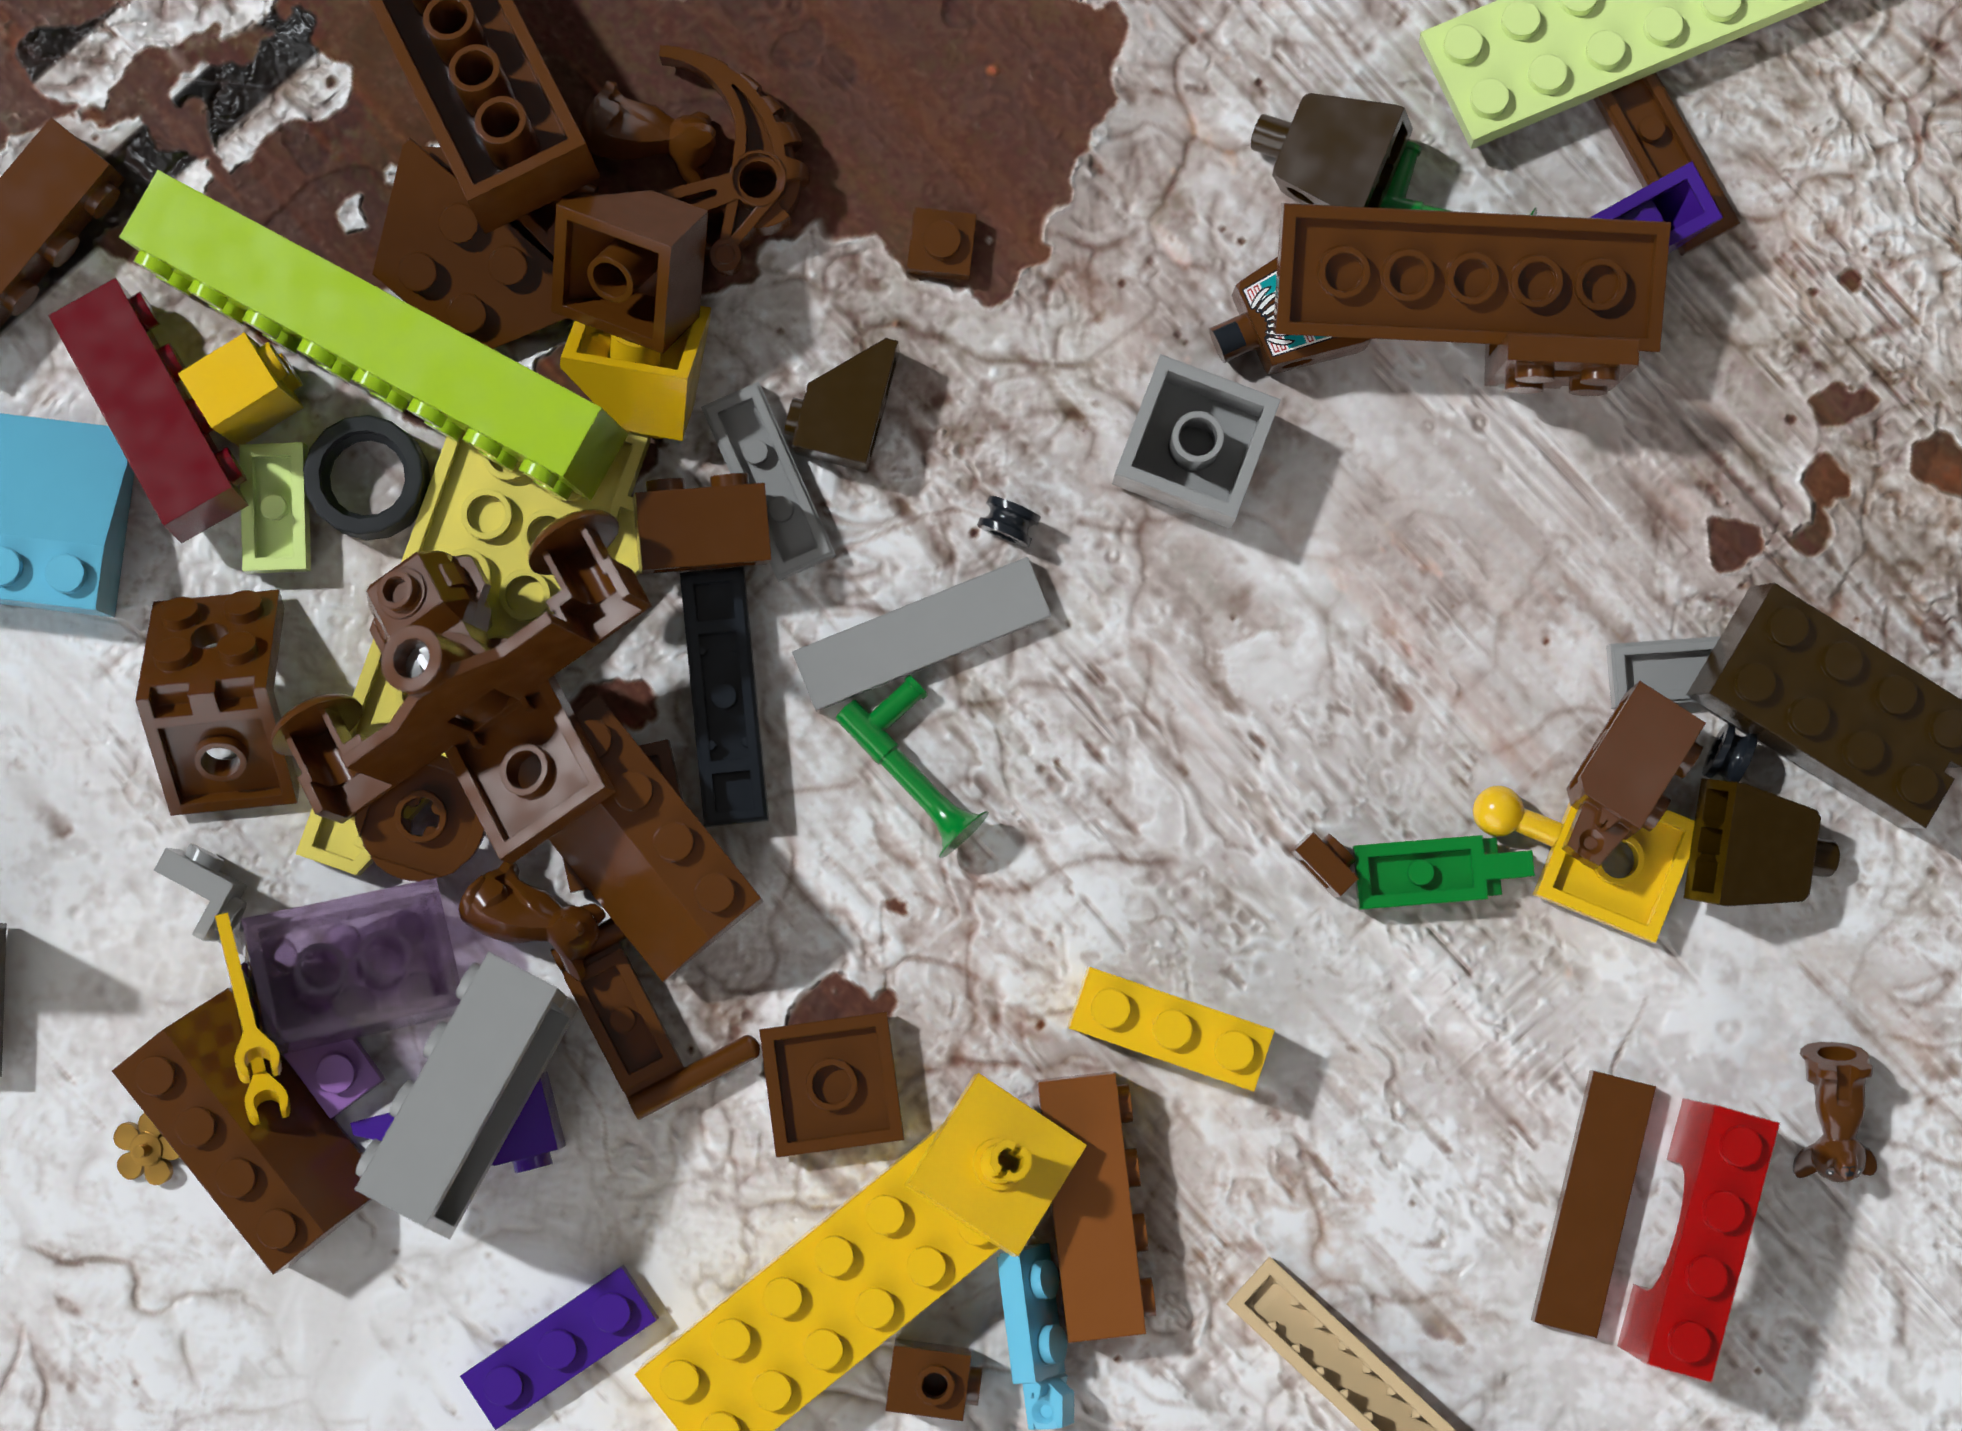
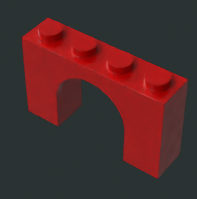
M1682 1099L1667 1156L1668 1161L1681 1164L1684 1172L1683 1200L1677 1230L1666 1264L1655 1285L1650 1289L1633 1284L1617 1344L1619 1348L1647 1365L1712 1383L1777 1137L1779 1122L1715 1104Z

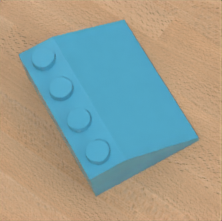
M0 413V604L115 618L134 471L109 426Z

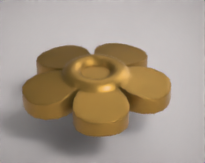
M145 1113L140 1116L138 1125L133 1122H126L117 1127L113 1137L115 1145L122 1150H130V1152L120 1156L117 1161V1169L124 1178L133 1180L144 1173L148 1183L154 1186L161 1185L172 1178L173 1166L169 1160H175L180 1157Z

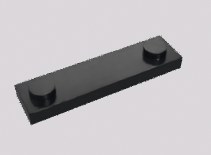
M742 566L680 573L704 827L769 821L745 569Z

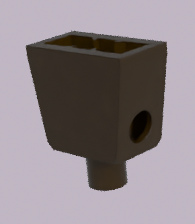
M1308 93L1302 97L1292 122L1262 114L1253 130L1251 149L1277 158L1272 173L1274 180L1282 193L1301 204L1380 208L1413 131V127L1405 107L1396 104Z
M1701 778L1683 898L1722 906L1803 902L1810 895L1812 876L1830 877L1835 873L1840 861V850L1834 840L1818 838L1821 817L1816 809L1745 783Z

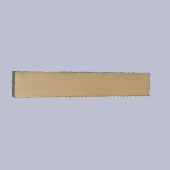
M1268 1257L1226 1303L1361 1431H1457L1271 1257Z

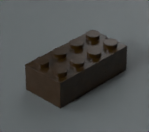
M1775 582L1751 586L1686 694L1744 732L1757 736V739L1897 827L1926 829L1955 778L1945 773L1946 768H1962V700Z

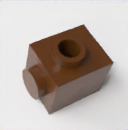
M895 1338L885 1411L963 1421L965 1404L978 1406L983 1367L970 1365L972 1348Z

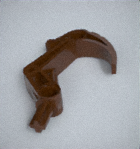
M660 44L659 58L662 65L683 69L702 78L723 98L734 119L735 145L730 173L658 192L708 210L707 226L724 220L720 239L714 242L713 245L706 242L705 256L710 257L711 264L718 274L733 276L742 268V251L757 236L776 234L792 225L790 216L799 204L802 189L810 182L809 167L795 158V153L801 149L803 141L793 123L781 120L785 110L773 96H764L762 94V86L745 73H736L729 68L727 63L709 55L682 47ZM421 146L454 175L441 147ZM755 173H767L777 180L775 189L766 197L754 198L743 192L745 181ZM589 183L514 221L554 261L556 204L563 198L601 195L598 193L599 186Z

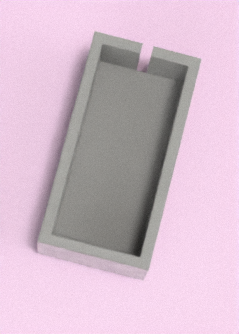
M489 951L481 965L474 962L465 972L456 991V997L461 1001L448 1023L445 1021L439 1022L431 1032L423 1050V1056L428 1058L415 1082L407 1080L399 1089L389 1112L394 1117L393 1122L382 1141L374 1139L368 1145L356 1168V1175L361 1178L354 1190L447 1239H451L578 1010L559 988Z

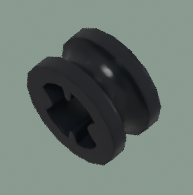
M989 495L986 504L990 507V513L984 518L980 517L977 526L1005 541L1029 547L1032 538L1029 537L1028 530L1033 525L1038 526L1041 516L1019 504Z
M1728 723L1725 724L1708 752L1703 766V775L1708 778L1721 775L1725 779L1724 781L1739 783L1753 757L1758 740L1757 736L1748 733L1745 737H1740L1735 733V726Z

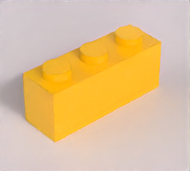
M1088 966L1067 1025L1069 1029L1253 1092L1255 1091L1275 1031Z

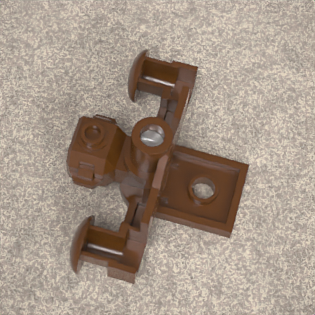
M580 510L555 520L539 533L529 550V566L537 574L553 575L561 591L546 601L550 611L554 613L553 615L548 612L543 613L509 638L490 639L487 633L493 625L492 609L486 600L491 585L478 560L472 557L452 556L443 551L415 552L369 585L366 590L367 601L374 617L369 631L382 654L381 668L383 675L392 687L409 695L392 720L370 737L357 734L352 738L349 731L359 722L363 713V707L357 699L346 694L331 693L312 697L294 706L281 717L272 732V747L275 752L281 755L294 756L302 772L297 778L315 815L343 824L438 756L445 753L499 860L513 864L616 792L554 675L652 607L633 570L611 558L607 550L619 531L617 519L612 514L603 510ZM537 755L541 761V774L535 784L523 789L518 779L519 769L527 758Z

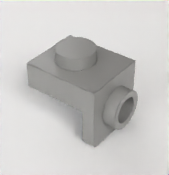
M190 843L186 852L180 849L165 848L153 871L210 901L192 935L202 941L216 942L219 938L215 915L227 912L232 931H234L247 906V903L241 900V897L248 885L220 871L225 861L197 845Z

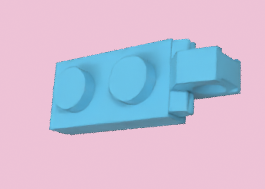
M1049 1243L1024 1246L1018 1257H1012L1006 1252L999 1253L997 1263L1013 1384L1023 1385L1028 1430L1063 1428L1074 1423V1391L1067 1385L1068 1375L1064 1373L1066 1372L1064 1360L1067 1354V1338L1064 1329L1059 1323L1056 1300L1059 1288V1275L1056 1265L1051 1260Z

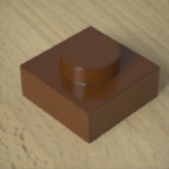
M914 207L907 274L970 281L977 214Z
M1314 832L1307 834L1290 851L1301 865L1334 898L1341 897L1359 879L1349 869L1356 860L1331 834H1328L1323 840Z

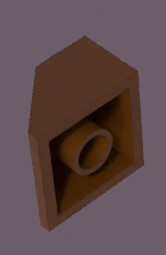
M653 190L563 198L556 204L551 312L664 354L700 316L708 210Z

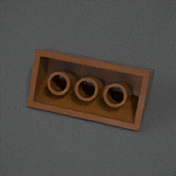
M597 695L579 709L575 715L616 792L548 840L661 981L665 982L764 901ZM537 755L527 758L519 769L518 779L523 789L535 784L541 774V761Z
M227 988L161 1030L114 1068L112 1072L274 1275L292 1266L373 1199L354 1190L361 1178L356 1175V1168L363 1153L337 1120L328 1117L278 1047L282 1064L280 1075L273 1076L270 1061L265 1058L263 1059L266 1072L277 1080L287 1092L290 1103L289 1117L282 1118L279 1103L273 1100H266L260 1103L256 1109L260 1124L254 1126L250 1123L245 1107V1096L250 1083L244 1084L241 1082L235 1065V1053L243 1033L232 989ZM255 1019L257 1029L260 1030L267 1038H269L274 1043V1041L262 1028L259 1022ZM249 1063V1064L247 1065V1068H248L249 1077H250V1081H251L252 1076H253V1073H252L251 1065H250V1063Z

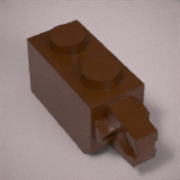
M1639 681L1626 692L1566 787L1570 806L1578 811L1564 841L1562 850L1580 861L1583 865L1595 870L1622 840H1627L1641 830L1642 827L1649 832L1652 831L1671 802L1670 798L1663 795L1674 775L1683 779L1691 770L1704 748L1695 740L1706 722L1642 681Z

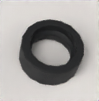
M371 415L344 418L324 429L309 448L303 469L305 493L317 515L341 533L363 540L390 538L410 527L418 517L431 481L429 462L419 444L392 421ZM366 441L385 444L392 449L403 464L405 477L401 495L395 503L379 514L371 515L350 512L339 504L332 492L330 479L334 461L342 451L355 443Z

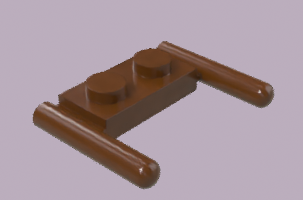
M612 918L598 925L600 931L599 939L594 949L583 959L586 977L582 981H576L571 977L562 964L558 952L554 948L550 949L575 1001L638 1120L759 1056L760 1045L756 1038L751 1035H744L684 1067L626 952L620 944V941L627 937Z

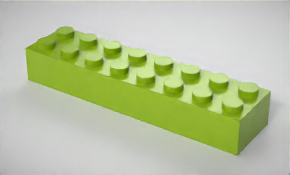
M157 170L119 236L139 251L134 262L155 274L158 280L187 296H190V294L195 295L207 302L210 308L240 325H243L244 322L262 332V336L294 354L299 351L316 361L317 366L348 383L353 380L369 390L371 395L401 412H404L408 403H410L407 408L409 412L425 420L424 423L454 441L458 442L462 433L465 432L462 440L478 449L481 455L510 471H513L517 462H520L521 465L518 469L520 472L534 479L533 482L563 500L567 501L574 491L591 501L628 436V433L602 407L160 170Z

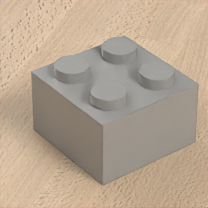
M1160 354L1112 484L1230 529L1237 518L1281 399Z

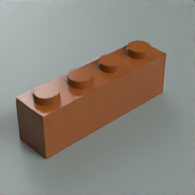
M1113 1071L1037 1080L1041 1115L1087 1145L1051 1203L1068 1343L1146 1334L1144 1317L1156 1316L1152 1277H1139L1137 1252H1146L1149 1249L1144 1212L1132 1214L1129 1188L1141 1187L1137 1149H1124L1121 1123L1133 1122L1129 1084L1117 1085L1116 1073Z

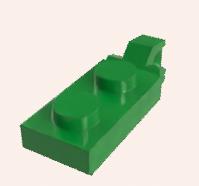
M1483 835L1352 846L1353 857L1356 860L1354 862L1355 875L1359 878L1356 881L1358 910L1487 900L1488 896L1502 895V879L1535 876L1532 850L1498 853L1497 838H1483Z

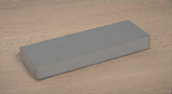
M756 382L702 406V411L729 472L748 473L749 484L765 483L772 559L770 564L778 582L836 557L760 383Z

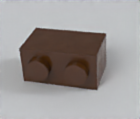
M748 473L714 475L710 477L711 487L685 489L684 478L646 481L647 492H635L633 497L639 574L767 565L772 559L765 483L749 484Z

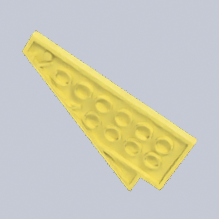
M465 432L462 433L458 442L446 437L401 562L415 552L443 551L452 556L472 557L478 560L491 585L486 599L492 609L493 625L487 632L490 639L509 638L543 613L554 614L550 611L546 601L561 591L553 575H541L531 570L528 563V554L532 543L539 533L549 524L567 514L587 509L603 510L612 514L619 523V531L607 550L611 558L631 568L637 577L639 575L633 497L631 495L651 439L644 434L627 432V438L592 500L590 501L573 491L566 501L541 488L533 482L534 479L518 470L521 465L520 462H517L513 471H510L481 455L478 449L462 440ZM374 639L352 696L363 707V713L359 722L349 731L352 738L357 734L370 737L388 724L409 695L395 689L386 681L381 668L382 654ZM422 798L417 807L407 806L404 810V818L412 820L430 800ZM313 809L311 810L296 854L361 876L374 861L364 848L362 839L358 835L355 816L341 824L315 815Z

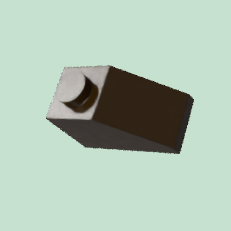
M889 338L881 340L809 382L803 400L793 397L785 423L784 434L793 436L792 447L795 454L868 473L900 353L898 341Z

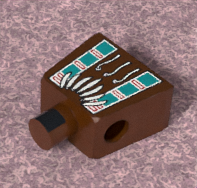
M1278 257L1235 285L1232 298L1239 315L1209 328L1212 342L1223 363L1256 350L1267 375L1357 354L1364 351L1372 340L1369 338L1273 333Z

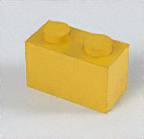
M245 332L178 373L210 427L238 447L239 444L248 443L304 408L294 392L303 384L286 357L282 353L278 354L270 342L260 346Z

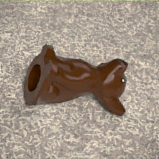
M607 81L603 90L593 99L580 128V133L591 154L618 160H635L667 154L675 162L679 175L687 184L705 179L703 166L713 155L716 144V130L710 125L712 119L706 113L695 112L691 115H682L674 119L656 105L625 98L618 91L617 83L613 81Z
M504 861L499 868L481 875L468 886L458 908L460 918L466 925L482 935L504 942H549L558 952L562 964L571 977L579 982L586 977L583 959L594 949L599 939L600 931L598 925L606 917V913L602 908L593 903L583 906L569 905L562 907L548 891L536 888L520 880L518 877L520 870L515 862L510 864Z
M1816 1042L1805 1045L1800 1049L1799 1054L1805 1060L1806 1080L1814 1085L1815 1107L1823 1135L1814 1144L1802 1149L1795 1157L1793 1163L1794 1174L1797 1178H1804L1818 1172L1820 1176L1838 1183L1849 1182L1858 1178L1861 1174L1874 1175L1877 1171L1876 1158L1872 1151L1864 1146L1856 1137L1865 1114V1082L1867 1078H1871L1873 1075V1065L1870 1064L1868 1053L1861 1047L1846 1043Z

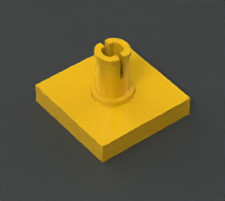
M980 1073L973 1075L904 1185L1012 1257H1018L1087 1145Z

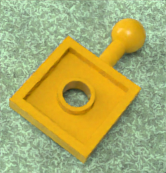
M1505 786L1488 787L1477 796L1473 804V818L1477 826L1484 833L1500 837L1516 831L1551 846L1532 895L1647 942L1656 943L1689 860L1694 820L1666 810L1652 831L1649 832L1642 827L1641 830L1627 840H1622L1621 842L1631 849L1634 856V864L1626 876L1615 878L1608 875L1602 868V865L1593 870L1562 850L1564 841L1578 811L1570 806V802L1560 823L1531 810L1524 809L1520 796Z

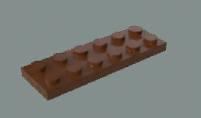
M1281 203L1273 333L1497 345L1508 334L1640 339L1639 351L1660 352L1671 222Z

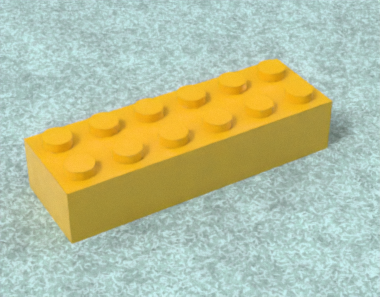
M942 1124L641 1365L634 1375L678 1431L776 1430L1000 1249L904 1185Z

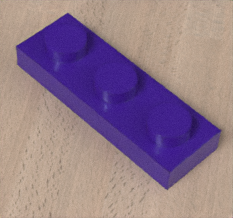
M623 1264L464 1372L460 1377L493 1428L497 1430L657 1321L659 1317Z

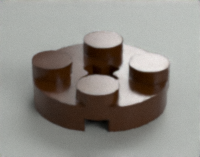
M443 755L438 756L355 815L358 835L361 837L363 846L370 854L371 859L386 873L408 881H429L455 873L473 858L485 836V830L448 758ZM422 798H427L433 802L432 812L440 815L437 827H426L423 835H416L411 832L413 822L404 818V810L407 806L417 807Z

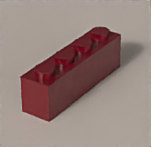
M115 277L48 315L160 521L180 543H184L249 506L238 485L247 481L241 466L228 447L218 451L209 435L214 430L210 427L194 399H189L180 382L181 378L178 373L186 369L182 360L170 343L161 347L152 332L153 328L160 325V321L141 291L131 296Z

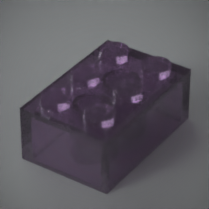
M436 878L241 919L239 936L260 1031L275 1044L279 1055L452 1017L461 1001L456 997L460 979Z

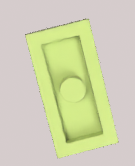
M303 442L239 444L240 466L247 478V481L240 484V490L249 505L241 510L242 571L247 574L311 571L309 499L305 493L303 474L308 455V446Z

